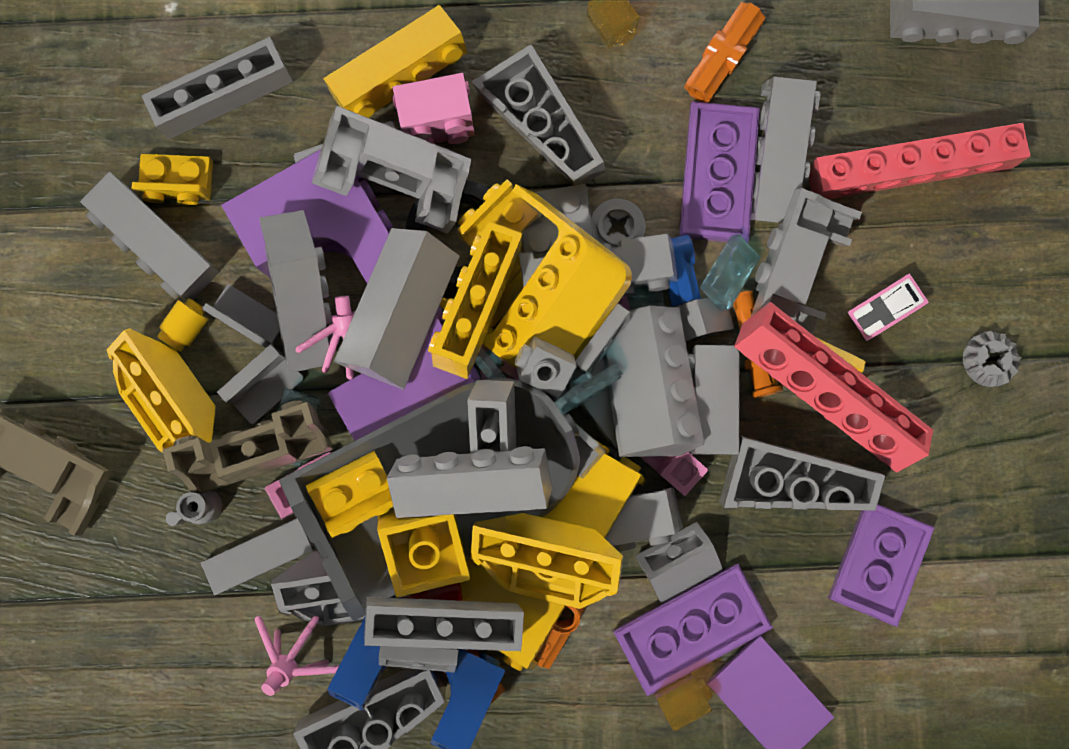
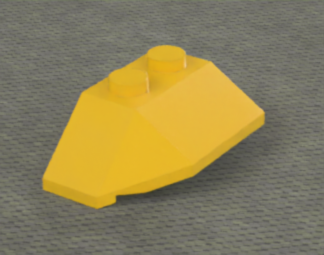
M125 329L108 347V357L113 361V374L119 394L157 449L163 453V449L175 446L174 441L187 436H196L208 443L212 442L216 406L177 350L135 330Z
M525 513L475 522L472 529L471 559L477 565L481 564L487 573L508 592L581 609L600 601L606 596L610 597L617 594L619 590L623 555L595 529Z

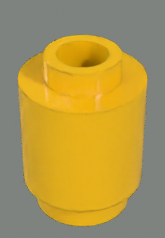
M188 298L186 302L178 299L159 326L161 331L157 337L182 352L185 346L190 347L209 320L203 315L205 313L202 309L203 306L191 298Z

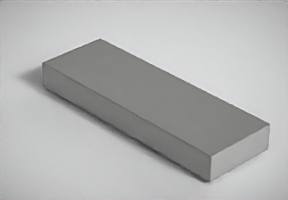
M295 519L201 562V566L215 596L315 550L299 520Z

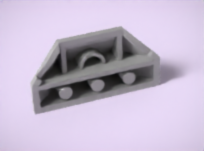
M319 551L311 552L272 579L271 586L279 613L288 616L292 614L310 622L313 616L317 615L319 617L317 624L322 626L353 622L341 604L321 562L328 557L322 559ZM365 616L359 618L356 621H362Z

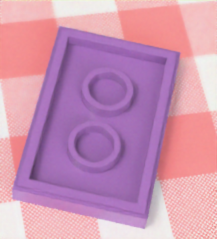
M877 504L876 511L861 510L828 599L897 627L935 527Z
M760 635L752 639L706 682L765 749H802L834 718Z

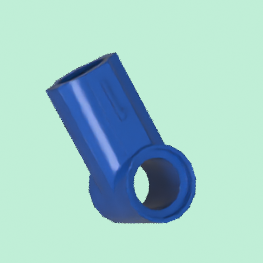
M689 235L671 238L678 275V282L670 283V288L667 289L671 307H678L693 300L701 299L693 267L695 265V253Z

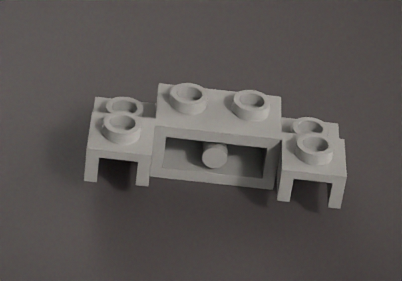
M336 106L329 121L324 144L318 155L311 183L347 196L353 186L355 175L419 198L415 222L448 234L457 221L460 200L469 174L471 159L419 137L394 129L389 125Z
M795 189L784 222L778 224V227L774 228L769 235L767 248L770 250L766 261L760 264L755 277V281L758 282L756 291L759 294L751 317L769 302H772L813 335L818 320H824L826 313L804 305H806L825 247L828 241L840 246H850L852 239L847 238L853 220L860 219L862 212L833 202L806 189Z

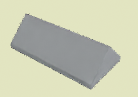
M391 228L334 362L404 390L456 267L459 255L427 231Z

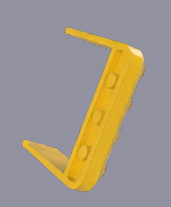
M516 184L512 191L556 224L559 234L496 329L494 330L491 326L489 327L483 344L498 357L516 368L518 366L515 365V359L523 344L529 346L533 336L573 354L576 361L629 288L632 280L631 269L623 260L538 194ZM442 298L440 306L445 309L449 299Z

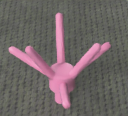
M349 296L335 297L337 314L332 316L333 324L307 339L295 349L297 353H301L333 333L322 367L324 373L329 371L340 336L344 339L355 312H351ZM346 367V377L351 380L354 377L353 370Z
M317 615L312 617L288 655H281V631L279 629L274 631L273 645L263 619L260 616L255 617V623L272 662L266 671L268 678L261 686L265 694L269 696L274 695L275 692L280 691L281 687L287 686L293 677L336 673L339 666H328L329 660L327 659L298 667L294 660L319 622Z

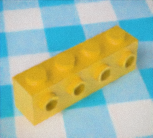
M438 5L323 79L333 98L341 108L370 118L374 112L393 101L392 96L394 92L392 86L428 80L441 69L456 63L468 52L461 31L443 8Z
M488 221L482 236L476 235L470 250V255L473 257L469 266H463L456 284V287H459L455 299L450 298L442 316V319L445 320L440 332L435 331L428 348V352L432 354L433 367L468 379L521 252L522 233Z

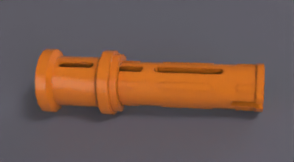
M751 290L731 296L740 330L742 324L751 317L755 306L753 291ZM749 358L745 360V370L750 371L755 390L752 392L753 398L765 397L784 391L783 386L779 385L778 381L771 377L769 373Z

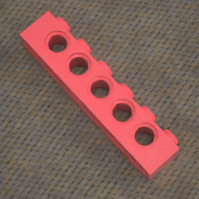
M1018 123L817 157L810 165L809 183L811 192L827 199H834L1011 169L1029 158L1030 151L1024 124Z
M769 302L742 324L734 346L737 350L895 472H899L929 455L933 435L932 428L772 302Z

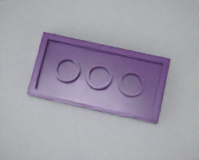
M691 102L679 236L689 235L691 239L747 244L749 242L760 108Z
M736 563L673 599L617 627L613 632L646 695L649 696L773 627L739 564Z

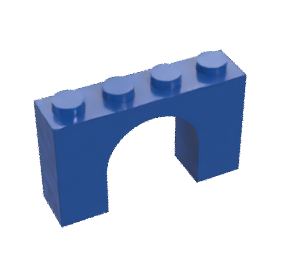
M365 617L328 687L329 695L362 711L382 672L387 667L379 665L380 646H364ZM457 649L458 658L455 673L445 672L450 683V701L430 744L440 749L471 748L505 672L504 669L499 667L500 662L495 658L482 653L477 657L466 652V649Z

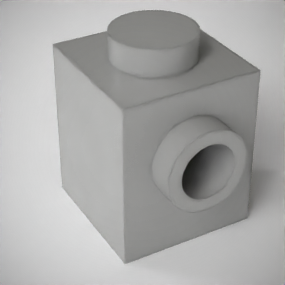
M533 336L529 346L522 345L515 359V365L518 366L519 380L560 398L577 366L573 354Z

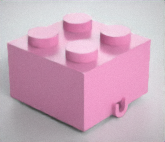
M463 73L392 86L394 92L392 96L393 103L398 112L402 132L419 137L432 144L446 141L449 144H460L466 142L469 139L468 137L475 136L468 100L470 89L468 81L464 80Z

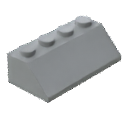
M646 306L629 310L630 321L603 357L619 457L681 456L705 443L680 310L677 307Z

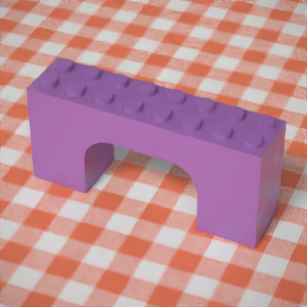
M321 149L221 205L253 263L270 279L271 276L264 247L265 242L259 217L304 210L314 247H322L323 253L338 252L352 258L367 284L391 228H393L383 209L378 212L375 211V209L380 207V204L366 179L358 181L363 177L355 175L353 186L347 196L311 183ZM438 307L404 390L361 373L328 392L330 399L354 441L461 386L476 382V380H482L474 365L468 379L433 367L432 354L428 352V348L435 331L440 332L445 322L442 319L443 312L440 307Z

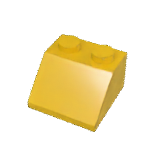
M391 508L387 513L378 516L377 531L396 598L470 580L456 514L396 518L395 510Z

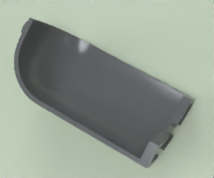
M504 378L485 379L492 381H514L516 448L523 446L531 447L532 449L545 448L552 484L547 509L456 514L466 561L471 558L472 529L475 522L521 513L544 517L566 496L579 471L580 456L575 436L579 435V431L574 420L569 414L563 416L555 403L543 391L519 380ZM476 382L461 386L279 480L288 503L310 542H314L322 559L328 557L321 562L341 604L353 622L366 615L367 597L396 598L377 531L378 516L358 524L355 529L348 533H341L331 537L324 520L307 491L306 485L372 451H375L387 476L396 459L406 455L429 457L437 456L444 452L470 454L467 400Z

